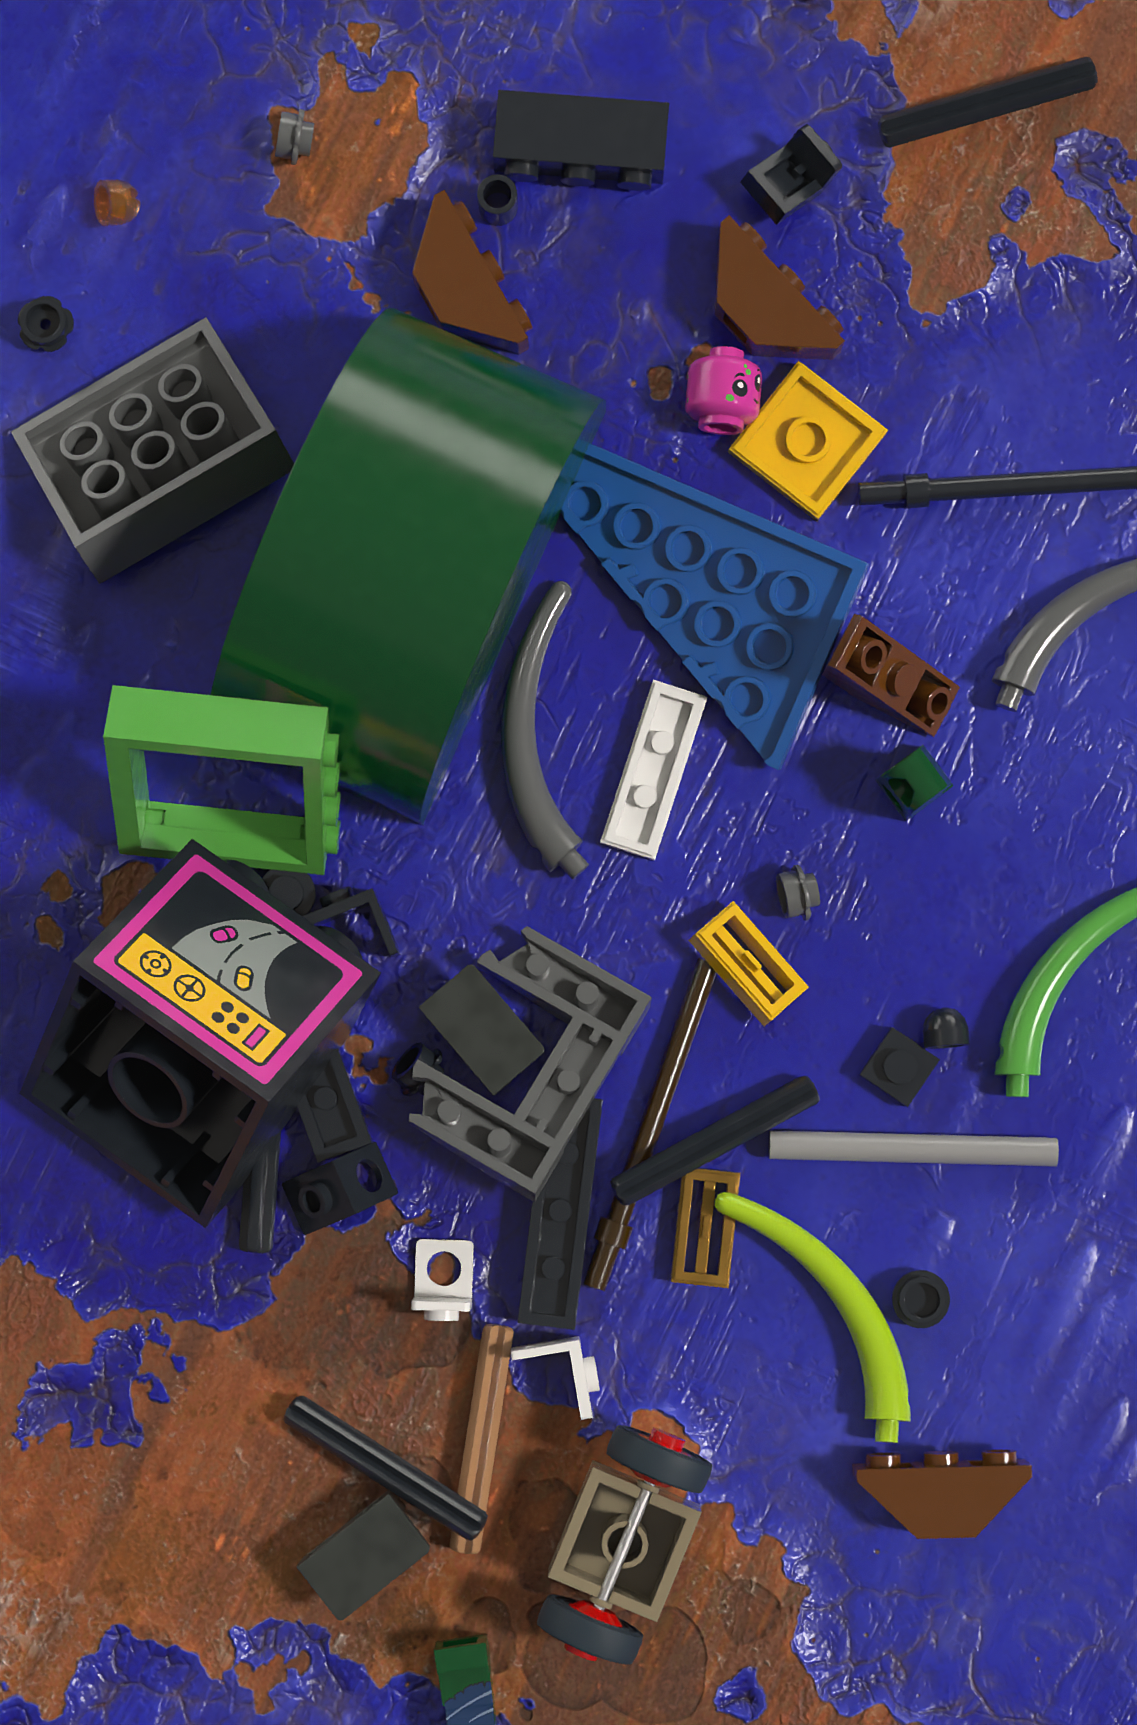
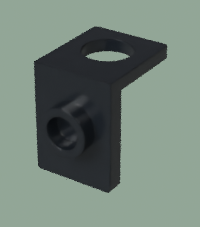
M351 886L340 889L319 899L322 905L321 909L302 916L313 925L320 926L370 906L390 956L400 955L377 893L373 888L354 895Z
M376 1142L282 1183L284 1192L304 1235L357 1214L398 1194V1190ZM359 1162H365L374 1171L377 1181L374 1192H369L361 1186L357 1178V1165Z

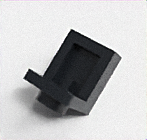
M806 124L796 131L784 147L750 169L740 183L777 225L819 196L841 170L842 163L833 153L828 143L821 139L810 125Z

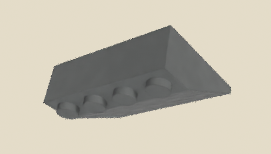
M207 317L11 431L73 545L99 584L287 475L294 466V462L277 431Z

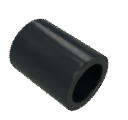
M496 174L488 176L480 183L477 198L481 217L487 223L494 226H503L511 222L518 211L517 189L513 181L504 175ZM493 193H503L510 198L509 203L502 208L490 207L485 201Z

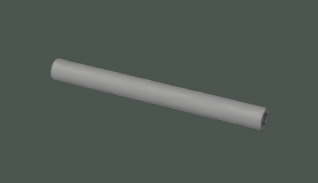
M769 1131V1159L1057 1167L1059 1155L1058 1139L1047 1137Z

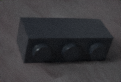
M498 90L493 150L494 171L504 172V176L518 182H533L538 180V175L561 176L562 183L572 186L594 185L595 179L617 181V186L622 189L634 191L651 189V183L663 184L669 103Z

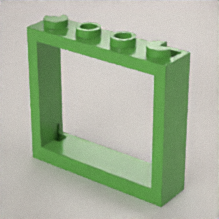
M113 685L103 739L119 854L173 859L191 839H194L222 860H236L251 868L324 875L327 854H338L341 820H338L340 792H337L340 763L337 762L339 734L328 733V708ZM144 750L302 766L305 817L150 801Z

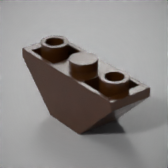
M443 190L435 194L412 271L414 284L439 328L468 341L519 355L529 349L526 332L533 329V326L519 300L516 298L508 303L498 283L505 280V277L492 252L488 249L480 253L470 234L476 232L477 227L466 206L461 200L452 204L447 193Z
M728 215L721 222L718 235L715 316L752 356L833 360L841 353L845 342L840 336L844 331L840 322L826 307L821 305L815 309L801 294L805 290V286L800 278L786 264L777 267L763 252L767 248L765 241L750 224L744 222L739 226Z
M854 614L822 673L823 676L853 697L932 737H935L960 689L953 681L866 618Z
M1010 1449L981 1451L982 1460L959 1461L958 1452L929 1451L923 1453L924 1462H901L900 1453L878 1452L866 1454V1463L852 1464V1475L856 1481L917 1539L977 1537L1032 1478V1465L1025 1459H1017L1016 1450Z

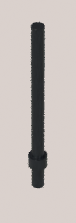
M1137 466L928 479L927 473L904 474L903 480L858 483V498L860 506L904 503L906 509L929 507L930 501L1137 489Z

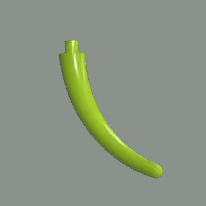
M722 1192L717 1195L715 1207L718 1212L747 1225L776 1243L795 1258L826 1291L844 1319L859 1356L865 1389L864 1419L876 1420L875 1442L898 1443L899 1422H911L908 1384L894 1336L868 1290L834 1252L799 1225L779 1213L730 1192Z

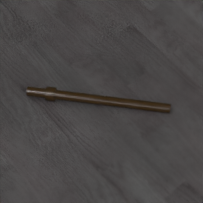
M698 958L623 1172L653 1156L717 974L704 959ZM614 1195L607 1217L601 1216L593 1238L597 1239L598 1243L583 1284L602 1291L606 1290L620 1248L626 1250L633 1227L628 1226L636 1202L631 1205H622Z

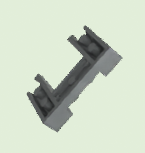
M527 926L521 930V935L527 943L525 946L501 961H498L492 951L488 950L480 956L477 966L529 1001L568 1024L567 1028L514 1115L417 1059L413 1066L412 1079L425 1082L422 1115L410 1113L409 1124L497 1181L535 1202L564 1154L565 1146L618 1057L624 1053L650 1009L652 997Z

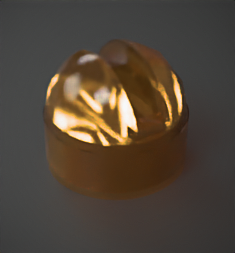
M119 179L99 180L94 191V209L99 223L102 226L122 225L137 217L141 202L135 199L138 195L137 189L129 182Z

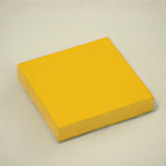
M798 361L761 407L758 417L746 426L731 445L728 453L817 522L884 438L888 429Z

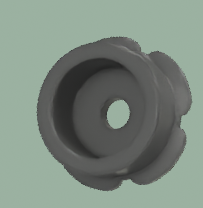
M299 109V114L283 111L281 113L275 157L290 159L291 165L297 164L298 155L310 157L315 123L304 121L305 111L303 109Z
M794 865L791 867V871L776 875L778 898L785 918L788 919L802 915L803 920H809L811 917L810 908L820 905L819 888L812 872L804 874L799 865Z

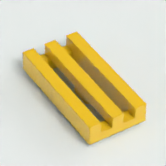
M734 901L688 940L763 1026L771 1022L809 988ZM725 923L733 929L787 992L782 994L761 970L762 966L749 951H745L723 926Z

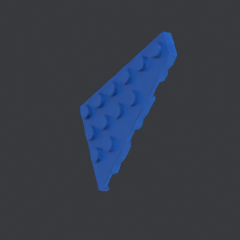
M589 443L573 485H571L561 508V514L564 516L565 521L590 547L602 562L603 567L627 596L641 609L645 618L656 631L660 632L711 698L717 701L737 729H740L764 758V762L772 768L781 770L870 564Z

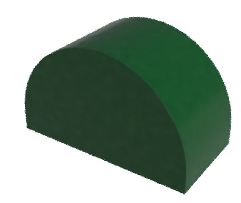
M390 307L383 311L361 338L338 376L284 485L236 605L221 651L210 695L327 707L329 718L328 733L339 734L337 762L340 763L338 789L423 825L561 514V508L571 485H573L589 443L592 444L605 415L606 400ZM286 765L303 773L302 766Z

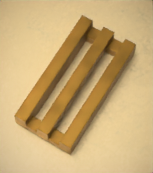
M697 1168L681 1177L671 1282L729 1288L736 1220L726 1215L723 1216L717 1275L706 1273L716 1182L727 1183L726 1192L738 1195L740 1173ZM699 1180L704 1181L694 1273L685 1272L684 1266L693 1181Z

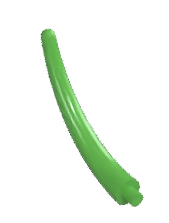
M1137 887L1107 901L1076 922L1050 946L1024 980L1004 1023L999 1041L1000 1057L996 1061L995 1075L1006 1076V1097H1029V1076H1041V1054L1044 1036L1059 996L1085 959L1112 934L1137 918Z

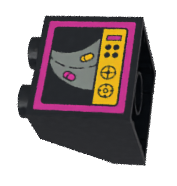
M191 839L73 961L19 1094L206 1228L242 1187L259 1158L282 1131L297 1110L299 1102L305 1094L307 1095L327 1067L333 1054L344 1044L381 972L362 959L356 945L342 932L328 926L313 925L271 895L262 878L252 868L236 860H222L197 841Z

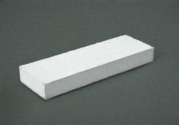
M653 680L600 844L655 861L707 700L706 696Z

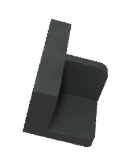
M472 964L467 965L419 1006V1009L493 1096L544 1053L542 1044Z
M389 1490L304 1556L297 1565V1569L337 1620L342 1621L430 1550L429 1543L405 1514L404 1509L406 1505L399 1496Z

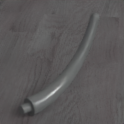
M1137 559L1112 566L1076 583L1051 600L1023 627L1005 652L1004 664L998 667L993 675L992 682L1001 687L995 705L1017 712L1022 695L1035 696L1046 667L1064 641L1095 613L1137 591Z
M557 581L551 585L537 607L514 658L504 699L501 748L508 794L526 839L531 847L541 853L542 863L549 872L560 866L574 880L589 866V863L576 850L583 840L566 822L549 792L539 761L535 732L536 696L542 664L553 631L572 594V589L567 582Z

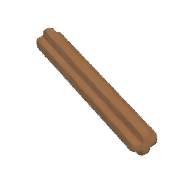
M486 1324L482 1331L457 1493L485 1512L488 1504L514 1334L511 1327L499 1324ZM484 1527L480 1534L472 1541L466 1540L452 1531L450 1538L451 1550L465 1554H478L481 1548Z

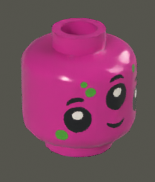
M727 346L713 347L710 349V356L696 359L688 370L685 408L688 415L698 422V428L704 432L719 435L742 433L744 425L752 423L759 415L762 372L757 364L744 359L743 350Z

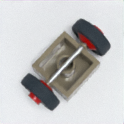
M618 1425L611 1436L606 1454L618 1463L630 1468L634 1475L641 1479L592 1460L548 1567L549 1578L590 1594V1601H578L566 1596L550 1594L544 1601L537 1620V1625L541 1629L565 1643L564 1648L567 1651L590 1661H597L599 1657L611 1662L629 1665L633 1663L639 1652L643 1634L633 1625L618 1618L609 1609L614 1604L652 1621H658L702 1513L698 1503L660 1487L668 1488L673 1486L692 1493H702L712 1470V1464L709 1461L683 1448L686 1441L682 1438L654 1427L650 1434L629 1426Z

